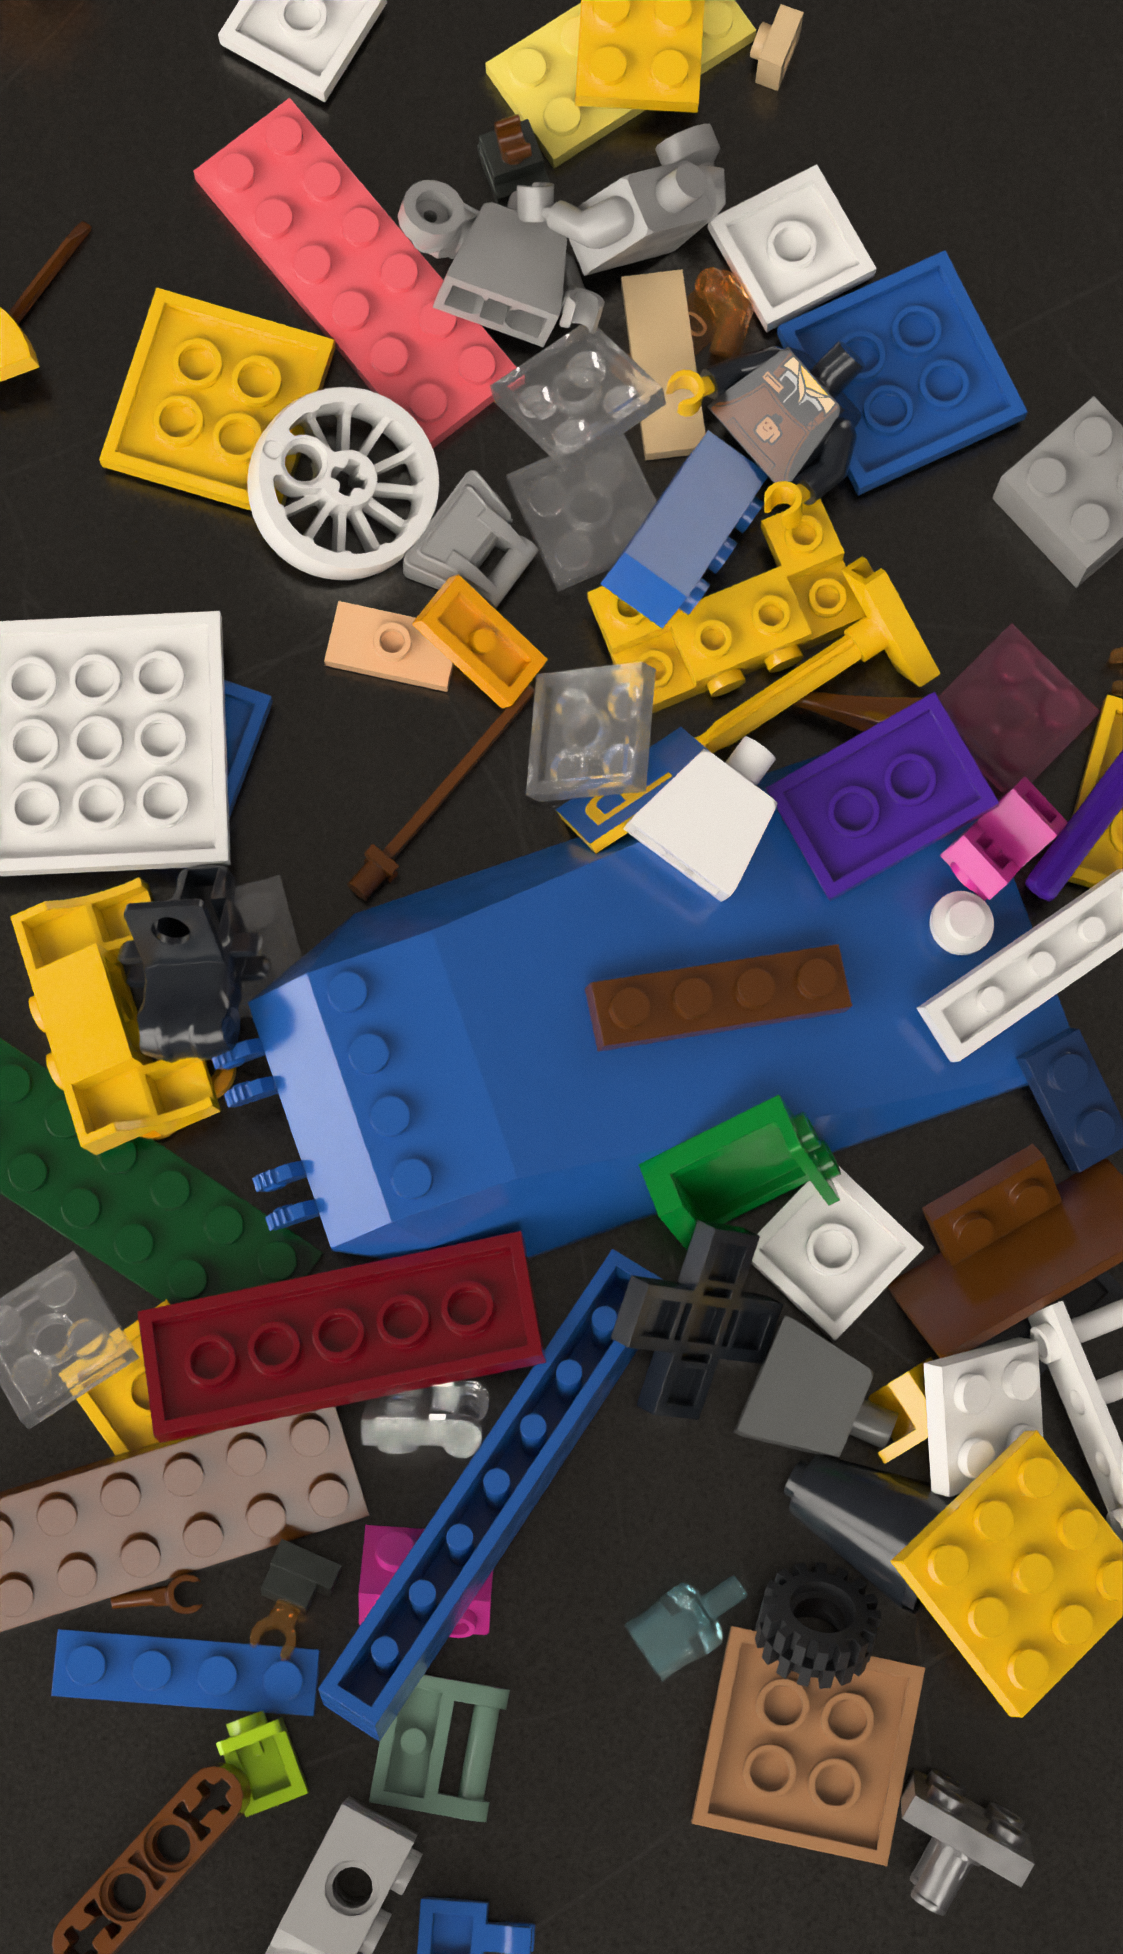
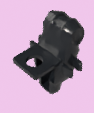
M222 865L189 867L180 872L176 880V890L171 899L167 901L129 903L126 905L124 918L134 940L123 943L119 950L117 961L124 965L135 964L128 971L126 983L134 988H143V1002L137 1014V1022L140 1034L139 1046L141 1052L145 1055L173 1063L186 1058H198L202 1061H207L233 1050L238 1042L240 1031L238 1007L242 1002L243 982L261 980L269 971L271 960L264 956L252 957L260 951L263 942L262 937L257 933H247L243 916L234 904L235 877L227 867Z

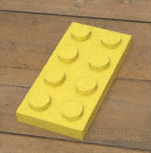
M705 0L700 75L752 43L756 37L757 30L735 0ZM581 3L486 62V74L515 115L519 114L521 121L529 119L539 149L553 169L645 111L640 109L575 106Z

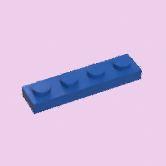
M58 1629L51 1696L250 1712L263 1710L264 1713L315 1716L321 1649Z

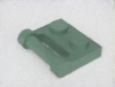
M424 1674L380 1740L369 1802L464 1820L487 1822L490 1802L484 1800L499 1711L500 1709H507L510 1690ZM458 1701L474 1704L458 1795L439 1793L438 1791L454 1702Z

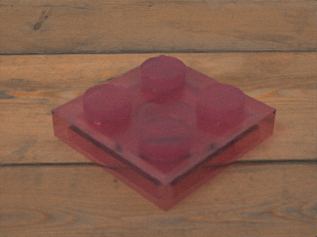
M1012 623L938 696L980 771L1003 794H1006L1024 776L1032 783L1100 713Z

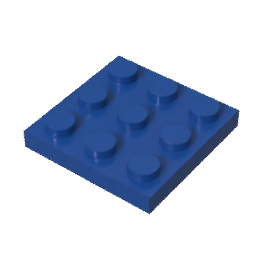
M946 250L778 326L777 336L784 349L791 347L806 352L818 362L838 341H842L865 364V368L842 391L862 414L859 423L855 427L857 439L847 474L857 496L1023 421L1028 413Z

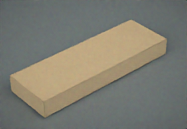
M683 269L621 277V289L645 461L690 455L706 434L702 405L696 414L684 417L677 413L678 404L685 399L694 397V394L687 389H679L672 394H666L668 381L675 372L684 369L697 373Z

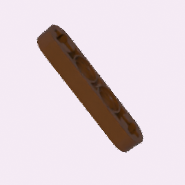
M221 1762L209 1765L195 1773L59 1922L53 1932V1953L78 1954L74 1946L79 1937L73 1929L82 1931L95 1924L104 1914L113 1923L105 1926L94 1938L92 1944L98 1951L97 1954H116L244 1814L250 1803L251 1788L249 1780L243 1771L233 1764ZM225 1780L231 1787L225 1796L231 1807L228 1808L225 1805H221L209 1811L201 1821L181 1809L185 1803L188 1811L191 1813L204 1804L211 1794L209 1788L205 1785L207 1781L214 1785ZM166 1825L179 1826L189 1836L190 1851L181 1862L169 1861L159 1851L157 1844L158 1835ZM202 1825L211 1829L208 1835ZM121 1874H133L144 1884L146 1897L140 1909L135 1911L126 1910L115 1900L113 1893L114 1883ZM95 1901L97 1902V1905L100 1909H97L93 1906ZM115 1923L122 1926L120 1932L118 1931V1928L115 1925ZM90 1950V1951H88V1952H86V1953H84V1954H96V1953H95L94 1951Z

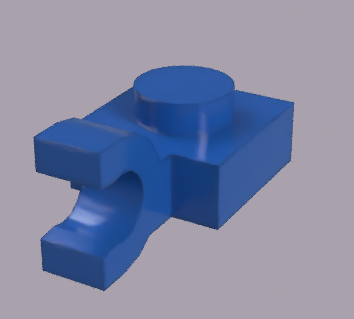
M423 1897L420 1904L417 1954H486V1952L531 1954L534 1951L536 1923L488 1922L489 1901Z

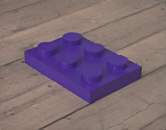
M935 692L766 787L769 796L778 803L776 808L830 902L999 807L997 798Z

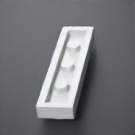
M1123 868L1104 878L917 1007L918 1012L950 1062L961 1061L1123 948Z

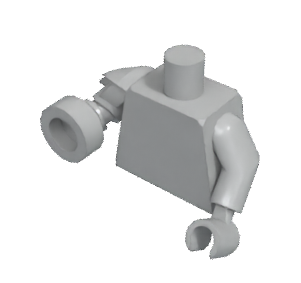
M701 124L685 129L665 139L655 148L662 166L626 175L578 207L563 200L554 204L553 183L534 182L532 186L517 185L518 218L523 222H547L551 230L569 238L584 276L671 253L707 223L713 221L726 205L724 168L715 167L714 165L721 147L711 124Z
M422 180L413 184L408 189L398 213L400 228L406 237L412 240L414 247L422 253H428L437 259L446 257L454 259L434 300L433 308L544 347L560 313H562L559 324L561 327L569 328L571 322L580 323L589 329V333H596L605 301L600 295L585 289L574 257L566 253L567 237L551 230L547 222H523L518 218L517 191L510 195L507 207L489 202L484 203L479 211L463 203L457 191L448 184L437 180Z

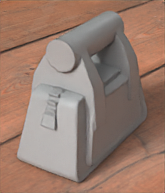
M470 470L464 475L432 518L419 540L405 554L403 574L408 579L438 590L449 577L459 574L496 609L538 553L539 549L530 540L516 533L510 525L513 522L511 513L499 495L491 489L477 471ZM494 547H497L506 552V554L487 578L479 570V567Z

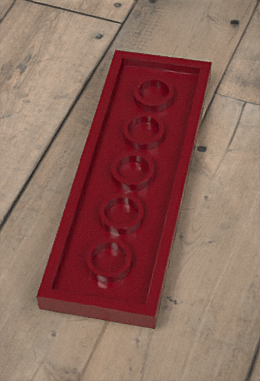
M521 1231L137 1311L153 1435L159 1443L546 1363L526 1244Z

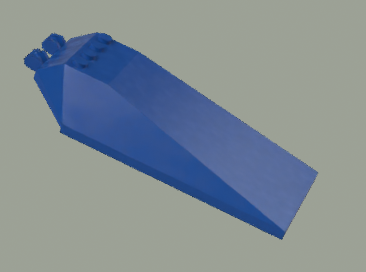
M951 710L946 711L959 733ZM826 753L768 772L763 776L757 787L768 794L766 791L767 786ZM776 808L737 888L723 902H720L627 833L597 854L580 837L355 913L248 1002L260 1038L239 1042L233 1050L212 1058L215 1069L227 1070L266 1055L272 1076L234 1085L224 1093L228 1108H235L279 1093L301 1161L284 1164L252 1178L256 1192H272L285 1187L286 1184L307 1178L314 1197L312 1200L294 1205L288 1204L273 1210L272 1213L265 1217L269 1231L283 1229L320 1216L332 1251L384 1260L521 1231L525 1239L527 1256L530 1259L658 1214L638 1164L777 1095L782 1097L794 1115L802 1111L807 1114L819 1140H825L832 1153L1029 1085L1016 1057L1070 1028L1058 994H1056L961 1061L950 1062L917 1010L918 1006L1032 929L1013 877L990 900L988 898L985 900L993 915L994 930L989 942L983 948L970 955H955L940 947L933 938L930 929V915L934 905L951 892L967 891L975 894L960 882L940 854L976 820L830 902ZM839 944L852 1007L846 1012L597 1051L585 988L590 982Z

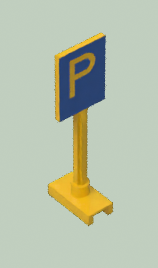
M863 556L843 568L842 572L866 614L865 617L844 630V637L715 721L702 735L693 737L682 727H679L557 808L556 811L561 819L597 854L628 832L623 829L627 822L703 749L715 753L722 748L734 744L860 659L866 662L885 649L895 670L918 687H922L940 675L938 667L887 572L882 568L874 572L868 560Z

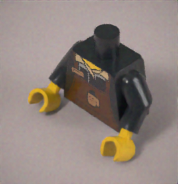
M838 341L818 362L806 352L791 347L783 349L773 346L733 356L703 369L700 375L692 370L683 369L677 371L668 381L666 394H672L679 389H687L694 394V397L685 399L678 404L677 413L684 417L693 416L699 411L703 397L708 396L714 399L707 407L774 482L765 492L764 512H771L778 504L785 503L791 505L781 516V526L792 529L798 526L802 519V504H814L848 474L857 439L855 427L859 423L862 414L842 391L865 368V364L842 341Z

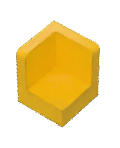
M931 1357L878 1389L868 1398L873 1403L899 1413L891 1434L894 1442L878 1452L884 1464L928 1438L923 1363L933 1361Z

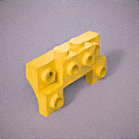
M821 499L811 505L802 504V519L798 526L792 529L781 526V516L784 511L761 521V530L777 568L702 598L689 615L678 609L663 629L604 586L588 592L587 599L599 624L621 687L636 720L708 690L712 697L729 693L746 682L744 675L767 666L769 673L789 668L804 658L802 651L843 635L845 629L866 616L842 572V569L846 567L843 561L845 552Z
M140 877L91 895L65 900L44 901L10 916L34 992V996L29 998V1008L37 1026L43 1032H46L52 1051L46 1055L48 1070L55 1084L64 1091L80 1146L95 1155L151 1131H156L165 1136L221 1112L205 1061L198 1058H186L173 1063L164 1060L153 1062L152 1057L143 1054L140 1050L139 1024L137 1022L138 1012L130 987L126 983L123 965L117 961L119 950L123 943L134 940L124 918L126 905L129 903L154 902L149 884Z

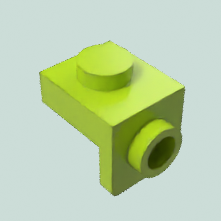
M262 1710L226 1724L230 1737L217 1742L216 1746L220 1756L224 1755L226 1763L233 1764L242 1770L249 1780L251 1797L250 1803L244 1812L245 1817L310 1792L283 1717L267 1722L265 1713Z

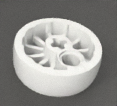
M354 387L318 390L296 399L283 408L261 434L249 463L247 478L249 504L255 523L263 538L281 558L292 566L310 575L326 579H362L383 572L405 557L408 550L426 530L434 516L438 501L439 473L437 461L430 441L417 421L405 409L389 398L369 390ZM335 415L337 417L336 452L331 450L316 417ZM351 417L372 425V431L359 451L349 450ZM300 425L303 427L306 435L294 436L290 430ZM383 433L395 444L400 453L373 465L367 455ZM298 452L307 455L312 460V480L299 481L294 479L285 467V457L287 455H296ZM400 464H405L408 467L412 486L378 483L377 475ZM341 471L349 475L348 485L354 488L347 496L338 492L340 482L334 479ZM275 488L285 496L299 498L300 500L284 507L278 502ZM372 497L409 500L411 507L407 520H403ZM312 506L318 507L319 511L304 535H301L287 519ZM363 511L396 534V538L391 543L380 545ZM327 516L333 518L332 551L317 546L313 540ZM347 518L350 520L366 553L353 554L351 551H345Z

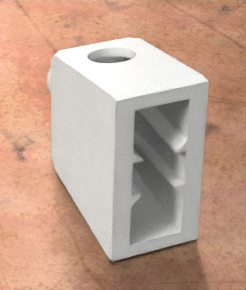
M746 736L726 762H723L710 751L703 749L627 822L623 829L720 902H723L737 888L778 804L772 797L757 787L776 758L760 743Z

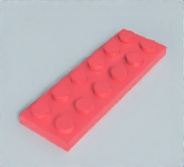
M290 98L193 171L197 183L327 338L335 340V347L368 388L372 392L389 398L405 409L423 429L432 448L440 444L521 381L519 369L480 324L433 308L434 300L443 283V279Z

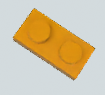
M459 574L446 580L412 623L416 629L500 708L512 706L548 660Z

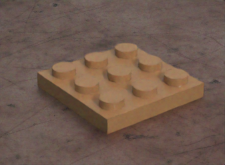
M730 1626L691 1823L887 1866L925 1667L871 1656L865 1671L859 1677L853 1673L852 1680L848 1684L841 1686L834 1676L831 1688L819 1689L818 1678L811 1677L809 1685L806 1687L797 1684L799 1674L791 1671L786 1679L777 1674L778 1660L770 1665L766 1664L762 1659L764 1648H757L755 1636L757 1631Z

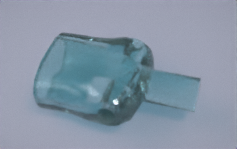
M734 1575L703 1596L692 1585L681 1582L662 1595L647 1610L625 1623L624 1626L649 1665L663 1682L685 1665L700 1659L723 1643L724 1633L718 1617L747 1598L748 1595Z

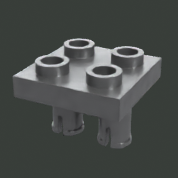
M913 1768L902 1787V1819L931 1835L932 1838L910 1876V1881L915 1885L911 1891V1897L928 1910L944 1916L973 1865H983L1022 1888L1035 1865L1029 1834L1022 1830L1025 1822L1001 1805L990 1802L987 1809H984L963 1797L967 1789L960 1782L939 1770L932 1769L927 1776Z

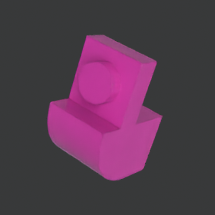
M1025 776L998 800L999 807L979 817L940 854L960 882L984 901L987 898L990 900L1005 887L1027 862L1058 836L1068 823Z

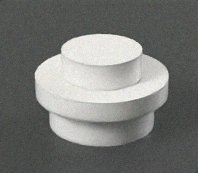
M955 891L945 895L934 905L930 915V929L933 938L944 950L955 955H970L979 951L989 942L994 930V919L989 906L982 898L971 892Z

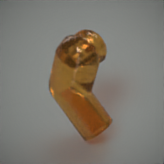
M714 267L706 268L697 276L695 292L700 299L706 301L718 319L709 351L717 356L729 359L741 353L753 314V303L738 278L730 271L719 270Z

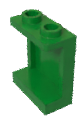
M780 1095L638 1164L659 1218L686 1250H688L698 1220L724 1224L808 1181H811L828 1206L840 1201L832 1179L841 1175V1171L831 1149L825 1140H819L807 1114L802 1111L794 1115Z

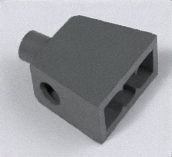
M784 1316L778 1325L733 1433L742 1437L816 1455L822 1454L839 1458L849 1435L884 1449L892 1434L899 1413L864 1399L873 1379L874 1371L801 1323L788 1316Z

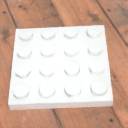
M220 611L0 621V876L187 868L199 865H231L223 629Z

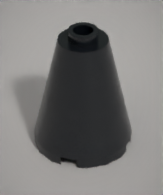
M817 1454L810 1463L801 1459L793 1469L784 1489V1494L792 1498L789 1512L898 1607L917 1615L924 1607V1604L897 1571L891 1560L958 1495L948 1497L936 1494L931 1491V1483L822 1454Z

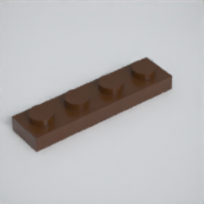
M839 944L590 982L585 988L598 1052L843 1013L852 1007Z

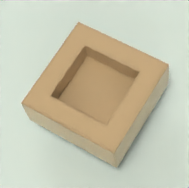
M780 4L773 24L761 23L750 52V57L758 60L755 83L776 91L779 90L800 38L804 12Z

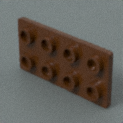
M1032 1143L922 1207L941 1252L894 1279L888 1285V1288L893 1298L939 1358L973 1350L1123 1262V1175L1108 1159L1104 1158L1084 1171L1078 1172L1056 1185L1045 1157Z

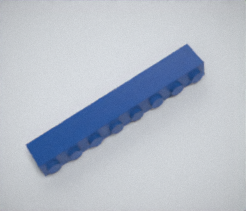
M614 1249L611 1250L544 1350L546 1363L534 1365L318 1688L325 1707L379 1742L638 1351L636 1348H628L611 1338L631 1275L663 1279Z

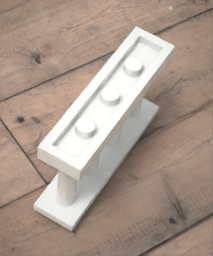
M1123 1299L1070 1319L1064 1302L1060 1301L1028 1317L1032 1327L1030 1339L1038 1341L1039 1359L1047 1364L1108 1510L1106 1521L1123 1543V1441L1121 1442L1106 1406L1123 1398V1370L1096 1380L1081 1346V1343L1123 1327Z

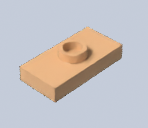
M338 601L324 659L325 666L448 692L454 663L412 625L416 619L415 617Z

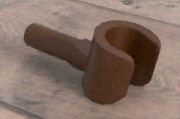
M180 1575L172 1579L167 1586L129 1591L111 1597L112 1609L153 1605L154 1607L169 1606L171 1610L177 1613L190 1614L200 1609L203 1604L191 1605L189 1607L178 1605L174 1599V1589L180 1582H199L201 1580L194 1575Z

